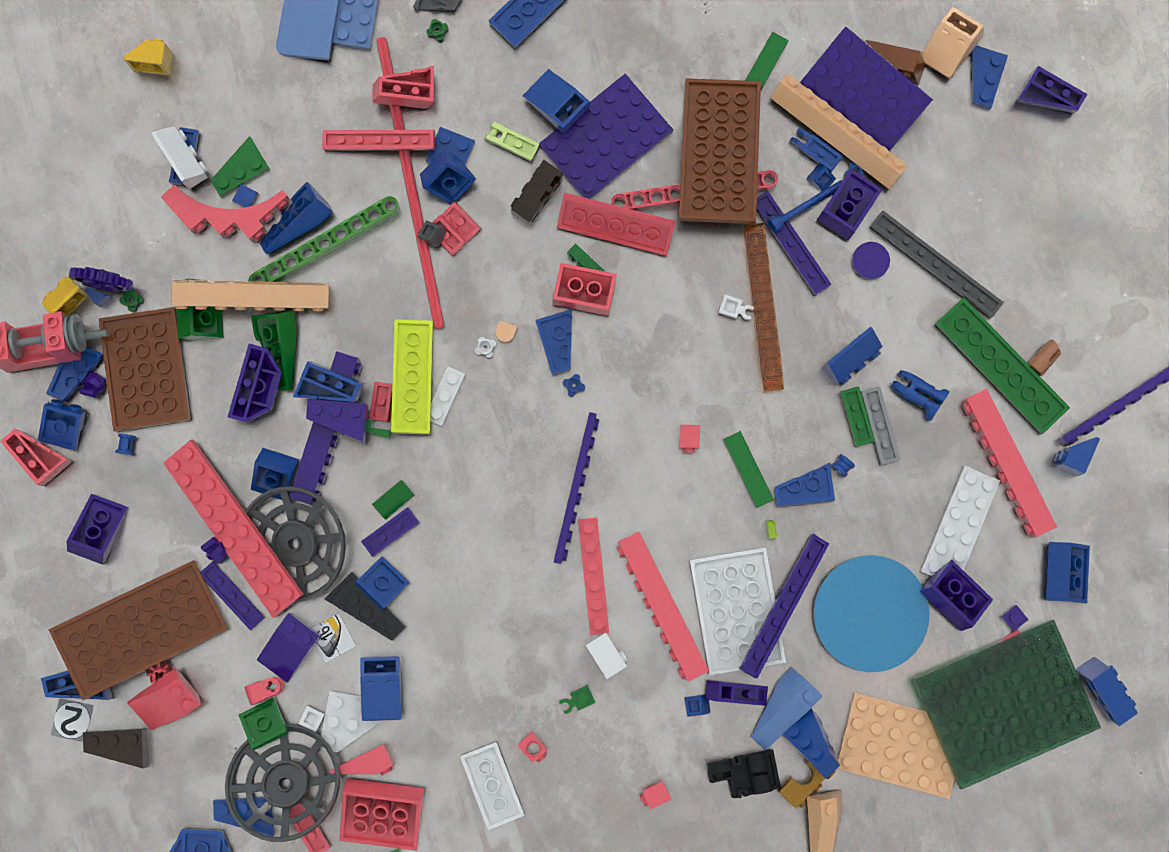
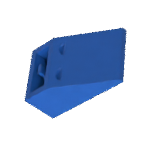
M550 69L522 95L563 134L590 107V101Z
M400 656L361 657L362 721L401 720Z

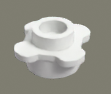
M480 337L475 353L491 358L493 356V348L496 346L495 340Z

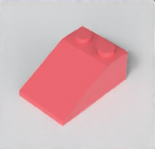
M175 667L130 699L127 704L149 729L153 730L186 716L199 707L201 702L199 694Z

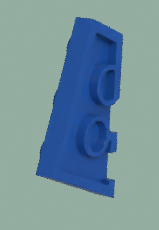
M830 463L774 488L777 507L835 501Z
M253 797L258 808L267 801L265 797ZM234 798L237 810L244 821H246L254 814L247 798ZM226 799L213 800L214 820L240 827L230 813ZM273 806L265 814L271 818H274ZM259 819L252 826L253 829L260 833L275 836L274 825L262 819Z

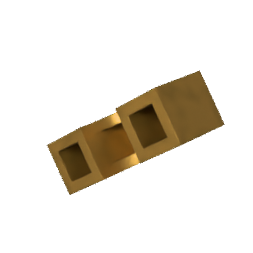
M807 760L804 763L811 770L810 779L805 783H798L790 776L781 788L777 790L796 809L798 806L802 808L807 803V796L812 792L815 794L822 787L821 782L825 779ZM834 771L827 779L831 778L836 771Z

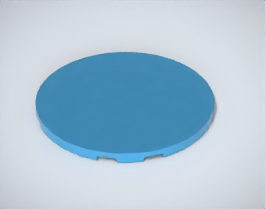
M859 556L835 567L819 587L814 601V625L823 647L840 663L864 672L886 671L907 661L921 646L929 625L928 599L920 592L923 588L920 581L901 563L882 556Z

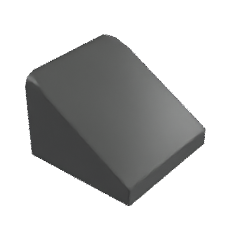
M426 220L417 237L438 247L446 231L441 226Z

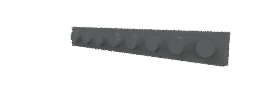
M882 210L870 225V227L990 318L1003 305L1004 302L885 211Z

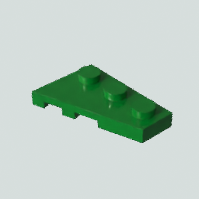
M249 136L210 181L222 198L239 188L240 184L244 185L270 168Z

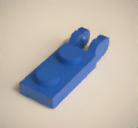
M798 128L797 133L808 141L806 144H803L797 138L792 137L790 142L798 149H801L808 157L832 172L843 156L815 135H811L804 129Z

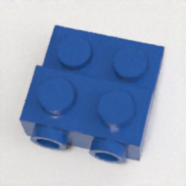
M52 399L47 402L43 407L38 441L76 450L80 431L84 426L86 411L81 410L80 405H63V401L58 399Z

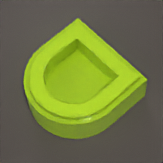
M766 520L768 541L775 540L777 538L775 521Z

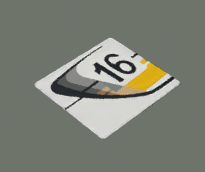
M339 614L313 627L314 630L322 635L316 646L325 662L356 646Z

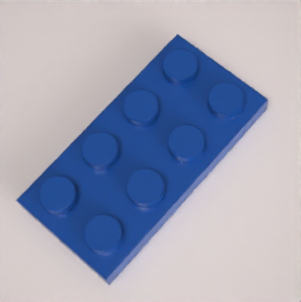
M509 0L488 21L516 48L564 0Z

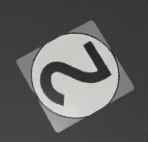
M59 699L51 735L83 742V732L88 730L93 706Z

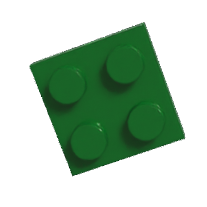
M274 697L238 715L252 750H256L289 733Z

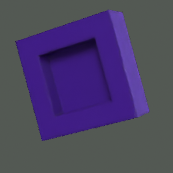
M1017 604L1000 616L1012 632L1029 620Z

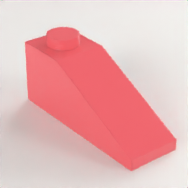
M382 744L339 765L340 774L381 773V775L392 771L391 767L395 763L386 744ZM331 769V774H335V769Z

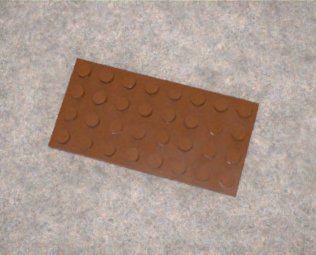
M686 78L679 221L756 224L761 81Z
M193 560L48 630L84 701L228 630Z

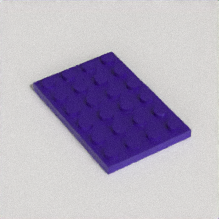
M847 26L844 27L800 81L803 86L810 89L820 99L826 101L829 106L840 112L850 122L856 124L859 129L870 135L880 145L886 147L888 151L895 146L933 101L927 93Z
M625 73L590 101L588 110L564 134L556 129L539 143V147L582 197L591 199L673 132V128Z

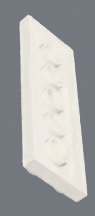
M963 466L920 572L932 577L950 560H953L964 571L1000 480L970 467Z

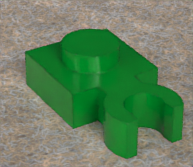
M588 685L571 692L572 699L565 698L559 702L560 704L564 702L569 704V708L563 711L564 714L571 712L575 706L579 711L596 703Z

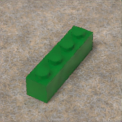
M576 243L568 250V258L577 262V266L606 272Z

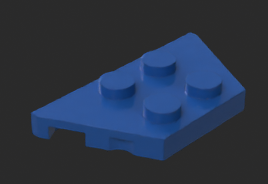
M185 828L181 830L170 852H232L223 830Z

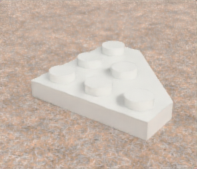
M329 691L321 736L334 752H339L383 720L362 721L361 696Z

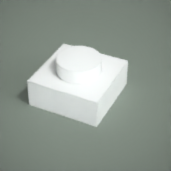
M307 706L298 724L317 732L325 714Z

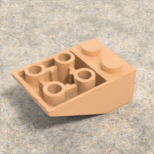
M952 7L923 51L924 63L951 79L984 36V25Z

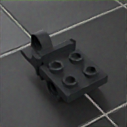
M773 749L707 763L709 782L715 783L728 780L732 798L764 794L781 788Z

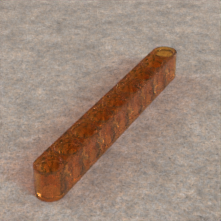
M764 223L744 225L763 388L764 391L784 389V379Z

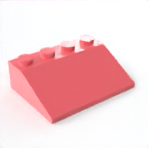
M347 778L342 795L339 841L417 851L424 788Z

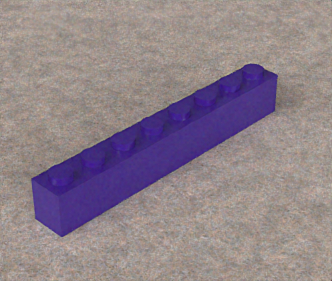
M336 351L331 369L355 379L356 374L359 375L362 364H360L359 358ZM316 423L312 424L292 486L302 487L320 495L318 489L320 484H323L325 481L326 473L324 471L326 465L329 466L332 460L331 449L336 447L338 441L336 431ZM290 492L289 494L290 499L309 505H314V502L317 500L304 493Z

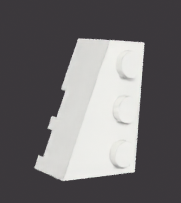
M606 633L586 645L606 679L627 667L625 663L628 660L621 650L619 652L616 650Z

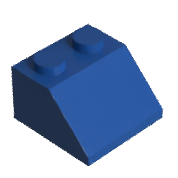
M445 149L420 173L423 188L449 204L455 202L476 180V177L464 163Z
M1095 437L1063 449L1061 452L1058 451L1054 458V462H1056L1054 468L1074 477L1085 474L1100 438Z
M262 448L255 460L251 490L265 493L278 487L292 486L298 470L299 459ZM280 493L272 496L282 500Z

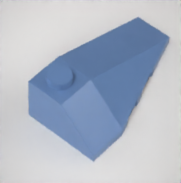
M791 667L777 681L775 689L751 737L764 750H767L820 700L822 695Z

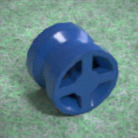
M840 454L838 460L830 465L844 478L848 475V471L855 467L854 463L843 454Z

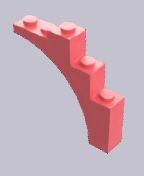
M173 185L161 196L194 234L201 232L206 227V223L209 222L223 238L232 235L238 226L252 242L260 240L265 235L266 229L262 224L269 222L274 217L273 214L278 210H283L290 200L286 193L281 190L272 198L257 205L238 209H224L200 203L186 195L176 185Z

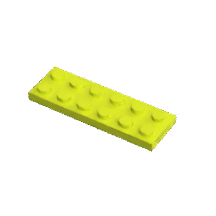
M394 319L391 433L430 434L433 321Z

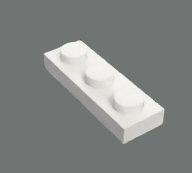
M447 367L431 402L430 422L441 427L443 426L465 377L464 373Z

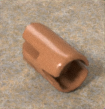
M1054 340L1047 341L1029 361V366L1039 376H1043L1061 355L1058 344Z

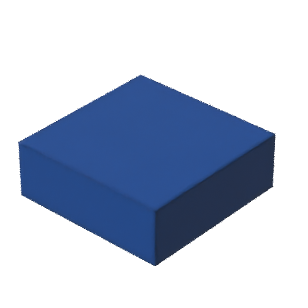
M240 184L232 201L244 208L252 206L258 196V192Z

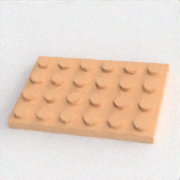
M854 692L837 758L840 764L837 769L950 799L968 722Z

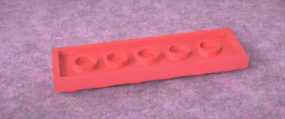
M564 193L557 228L667 256L676 221Z

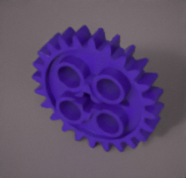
M71 267L68 276L72 280L81 282L84 286L111 292H130L133 285L130 279L120 277L117 273L85 267V269Z

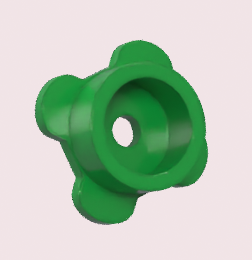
M433 19L426 33L428 36L436 37L439 41L443 40V35L448 30V25Z
M134 289L130 292L127 291L120 298V303L125 304L129 311H134L136 306L143 301L142 296L137 295Z

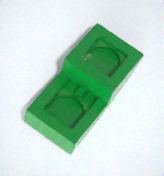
M367 419L366 432L391 440L392 433L390 430L373 428L374 421Z

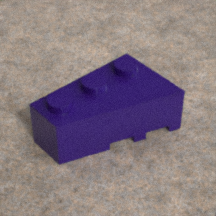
M1037 66L1015 102L1074 114L1079 110L1088 94L1042 67Z
M308 399L307 420L365 444L368 405L366 403Z

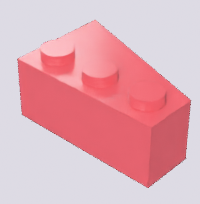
M434 66L378 77L372 85V103L428 109L434 102Z
M18 429L12 430L0 441L39 486H45L73 462Z

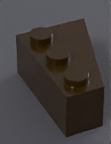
M543 159L530 181L524 185L519 198L516 197L510 206L512 207L511 213L531 226L562 183V172Z
M147 728L83 732V752L135 767L146 768L148 767Z

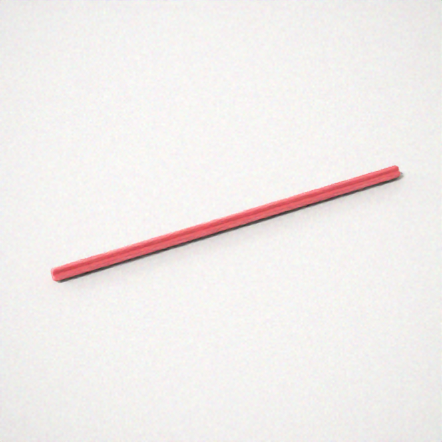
M385 37L378 38L376 41L383 76L393 74L387 40ZM389 105L394 130H405L400 106ZM398 150L433 325L435 329H440L444 327V321L427 242L417 237L424 222L409 150Z

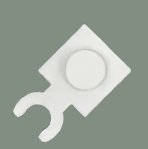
M724 295L718 313L737 319L739 314L744 320H750L751 317L747 316L745 311H753L754 307L751 305L741 306L743 300Z

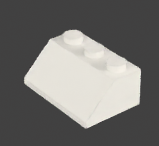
M175 126L151 133L188 190L208 178L205 174L208 171L202 161L198 162L195 156L198 154L192 145L187 146L185 143L187 137L182 130L178 131Z

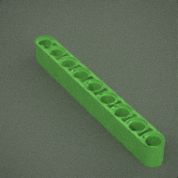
M387 196L255 271L249 276L248 281H255L257 278H262L264 282L283 281L396 216L400 211L397 199L393 196ZM388 203H395V208L387 210L386 205ZM377 212L379 216L377 219L371 220L369 218L370 214ZM355 222H362V227L354 229L353 225ZM345 231L346 235L344 238L338 239L337 233ZM322 241H329L327 248L320 247ZM312 250L313 254L311 257L305 258L304 252ZM289 260H296L295 266L287 267ZM275 268L279 269V274L276 277H272L271 271Z

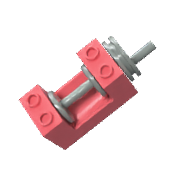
M62 311L43 314V323L14 328L5 321L0 322V369L9 373L55 365L62 362L78 361L81 359V352H84L86 349V340L109 336L108 329L85 332L84 324L78 314L66 315Z

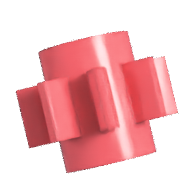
M167 661L161 662L151 667V670L146 671L147 676H151V683L156 682L171 671V668H167Z

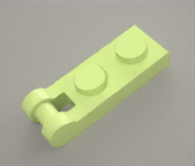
M492 122L491 130L484 139L532 162L540 144L496 122ZM498 132L502 133L500 139L496 137Z

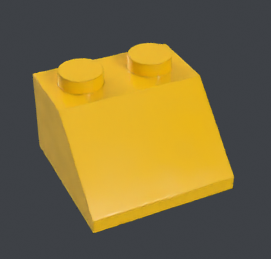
M153 38L152 41L145 40L124 56V61L133 71L170 75L173 53L163 40Z
M67 276L57 283V287L53 291L48 292L44 296V301L41 304L49 313L62 311L64 314L70 315L88 294L75 280Z

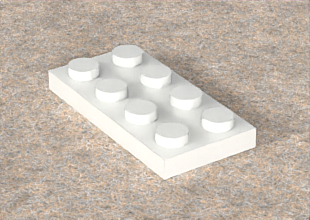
M497 741L460 756L488 830L525 816Z

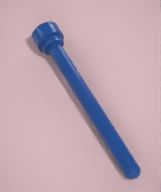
M843 180L838 181L784 215L769 218L767 224L770 230L774 233L781 230L785 222L835 193Z

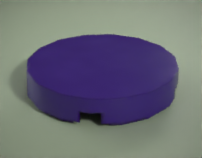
M870 241L861 244L852 256L853 269L863 279L874 280L880 278L886 273L890 265L889 252L883 245L877 242Z

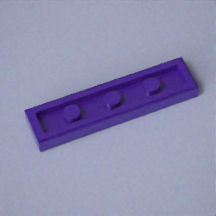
M214 561L200 572L203 580L250 631L266 618Z

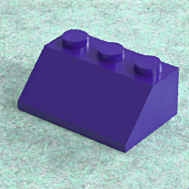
M950 560L938 570L920 590L960 631L972 628L993 601L953 560Z

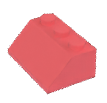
M560 263L553 295V305L609 316L617 274Z

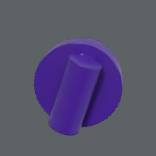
M90 372L88 377H85L82 381L83 387L80 388L79 392L82 395L95 398L97 394H101L104 390L106 380L98 373Z
M212 537L201 546L202 551L206 552V557L209 560H213L216 564L220 563L227 556L223 543H219L216 537Z

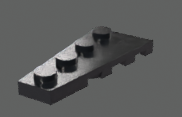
M353 572L324 598V600L391 641L406 628L387 607L381 610L354 584L359 578Z

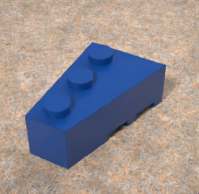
M307 361L293 397L355 402L358 401L365 383L316 362Z
M1093 656L1075 669L1078 675L1080 674L1085 677L1088 682L1086 684L1087 688L1093 690L1097 697L1096 701L1110 721L1121 726L1138 714L1134 707L1136 706L1135 701L1126 694L1127 688L1122 681L1117 679L1118 673L1112 665L1108 666Z
M811 708L783 735L827 779L840 764L829 742V737L824 730L821 719Z

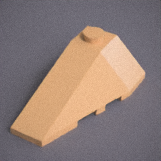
M842 790L807 796L810 852H834L843 811Z

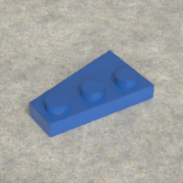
M976 45L971 52L972 104L990 110L1008 55Z
M572 309L536 320L552 375L568 371L571 367Z
M86 348L84 352H81L80 360L59 363L46 394L66 402L85 377L103 359V353Z

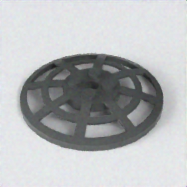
M296 486L271 489L252 501L245 510L246 514L250 519L253 517L261 522L259 532L263 537L266 527L274 531L272 543L268 544L283 566L296 567L297 578H292L304 595L295 602L312 599L326 591L337 579L344 563L346 551L343 526L332 506L315 492ZM288 492L304 493L317 500L313 508L304 504L291 503ZM280 493L283 505L274 508L266 516L256 510L266 499ZM323 505L333 516L339 533L331 534L327 523L319 514ZM293 509H300L309 513L305 522L295 519ZM285 510L288 521L278 525L271 520L276 514ZM315 519L321 524L325 535L316 536L311 528ZM292 538L298 541L296 549L291 546ZM332 541H340V559L334 572L327 564L332 552ZM326 542V553L322 560L315 553L317 544ZM311 560L318 568L313 573L304 576L303 565ZM322 571L330 578L318 590L305 594V582L316 578Z
M286 724L288 732H299L314 738L316 741L310 750L301 745L289 743L288 734L280 737L279 745L273 746L261 755H258L251 749L247 739L234 754L229 764L225 780V796L229 811L242 829L261 840L287 842L306 836L327 818L337 800L341 778L337 757L331 746L322 736L301 725ZM321 746L330 755L335 774L325 776L322 764L316 756ZM289 750L302 752L305 754V757L299 764L290 761ZM281 751L282 761H278L273 765L265 761L270 755ZM246 754L254 761L248 771L246 784L234 785L236 770L241 759ZM311 761L317 767L319 777L308 778L305 768ZM260 766L265 771L262 783L252 784L254 774ZM289 779V787L282 789V781ZM335 782L332 800L323 814L317 808V805L323 796L325 784ZM319 785L317 795L312 803L305 797L309 786ZM262 791L267 801L258 808L252 792ZM234 793H246L248 804L254 812L246 821H244L237 810ZM301 803L307 809L300 815L290 818L291 807ZM273 805L282 808V819H274L265 814ZM310 814L318 819L316 823L306 830L289 836L290 824L297 823ZM259 819H262L273 825H281L280 837L265 835L253 829L252 826Z

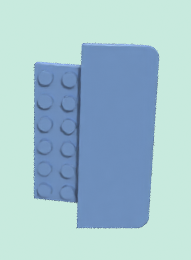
M284 0L276 49L281 55L329 60L332 44L370 50L379 0Z

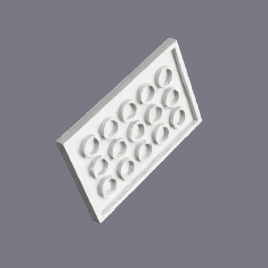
M766 548L689 560L709 675L740 671L741 663L775 602ZM781 635L764 666L786 663Z

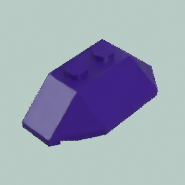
M248 344L228 418L247 423L272 410L282 372L268 348Z

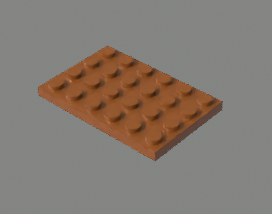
M170 307L98 318L100 330L108 329L109 336L101 337L113 431L117 432L191 420L181 343L177 335L176 308Z

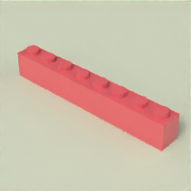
M985 389L963 400V409L967 415L970 414L973 420L971 422L972 427L976 432H979L981 445L984 449L988 450L990 454L989 460L993 466H996L1000 482L1002 484L1005 483L1008 489L1006 491L1007 496L1011 501H1014L1016 514L1019 518L1023 519L1026 533L1035 538L1056 528L1057 525L988 390Z
M640 532L619 541V546L616 548L621 558L625 556L628 562L625 566L630 575L634 574L637 580L634 584L638 592H643L645 598L642 600L647 610L651 608L654 614L651 618L656 627L660 626L663 632L660 636L664 644H669L671 648L669 654L673 662H678L680 668L677 670L682 680L686 678L689 682L709 672Z

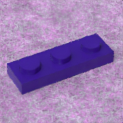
M407 507L361 542L370 555L374 557L418 525L419 521L409 507Z

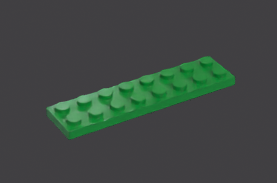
M964 297L935 323L1041 435L1070 409L1062 398Z

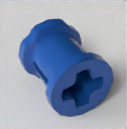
M118 434L120 440L115 453L132 456V445L136 436Z

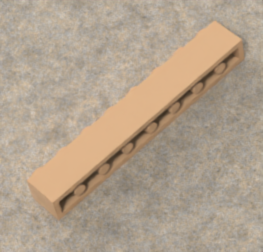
M789 74L780 81L770 96L772 100L889 190L908 167L900 158L889 152L886 147L876 142L870 135L859 129L856 124L850 122L840 112L833 109L826 101L820 99L810 89L803 86L796 78Z
M172 280L171 303L172 306H176V309H187V306H195V309H207V306H215L217 310H225L227 307H235V310H246V307H254V310H266V307H273V310L284 311L285 308H293L294 311H304V308H312V311H324V308H328V283Z

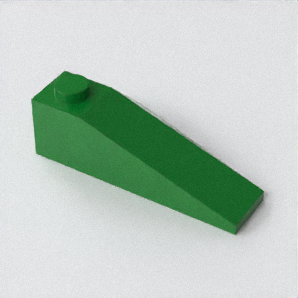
M294 310L252 315L251 320L256 341L259 340L262 347L268 348L282 372L278 390L292 389L297 332Z

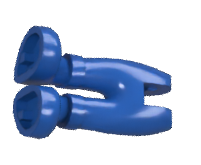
M900 370L898 376L909 384L906 387L894 380L891 387L905 399L917 404L921 408L924 407L926 409V418L931 421L950 391L947 389L937 390L933 385H930L920 377ZM915 389H918L919 391L925 393L929 397L931 396L936 402L929 400L927 397L918 393Z

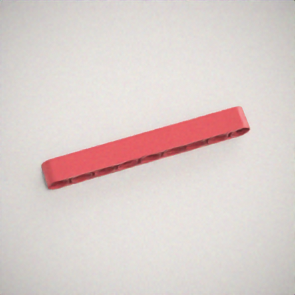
M766 170L758 172L757 193L766 192L767 190L771 191L775 188L778 182V175L775 171ZM771 177L774 183L767 184L764 178ZM681 184L619 193L612 197L611 204L615 205L614 203L617 200H621L625 204L623 208L635 211L680 205V198L674 199L670 194L674 191L680 193ZM658 194L662 197V200L655 202L652 200V196ZM640 197L643 199V203L636 205L633 199Z

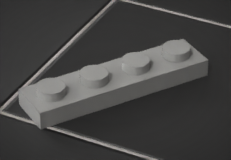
M880 386L861 391L875 438L874 443L880 465L899 461L898 449Z

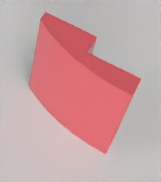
M453 202L442 215H439L432 222L441 226L446 231L441 244L452 255L456 254L482 229L457 202Z
M374 382L369 419L391 423L392 383Z

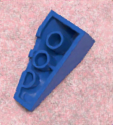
M306 182L290 199L292 204L288 210L283 209L278 224H273L260 242L264 253H271L320 225L330 216L332 209L328 202L309 182Z

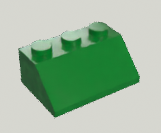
M188 278V279H184V280H200V279H190V278ZM187 306V309H176L178 339L201 340L223 338L222 310L215 309V306H207V309H195V306Z

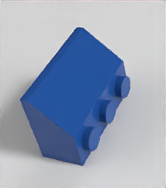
M869 327L822 367L836 385L840 382L842 384L846 383L852 378L849 374L854 370L858 373L866 366L865 361L869 358L874 360L881 354L879 350L883 346L874 329Z
M1049 542L1047 550L1046 600L1087 603L1090 546L1069 542Z

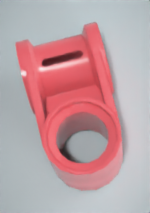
M273 677L245 686L244 689L250 705L257 704L281 693L284 689V682L278 677ZM272 683L277 684V687H275V689H270Z

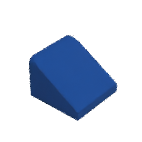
M817 165L807 177L821 191L827 189L836 179L823 165Z
M88 287L85 288L92 301L100 307L111 300V297Z
M705 694L684 697L687 717L711 713L709 700L705 699Z

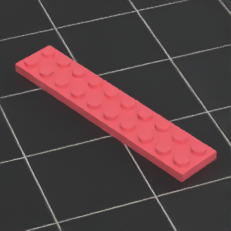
M194 439L189 440L163 463L219 543H223L226 553L272 618L277 617L304 595Z

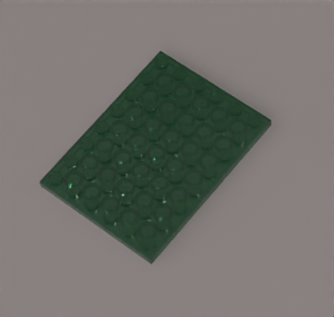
M1054 619L913 679L959 789L976 784L1101 728Z

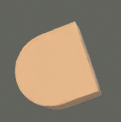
M499 320L496 328L497 339L503 343L510 342L514 338L518 327Z

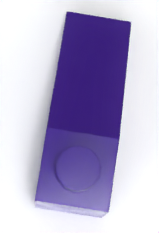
M707 680L705 699L766 706L768 686Z

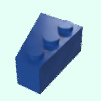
M69 671L41 678L45 697L82 699ZM108 688L88 699L111 700L113 696L111 689Z

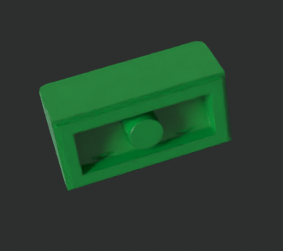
M400 480L372 505L386 520L411 499L414 493L403 480Z

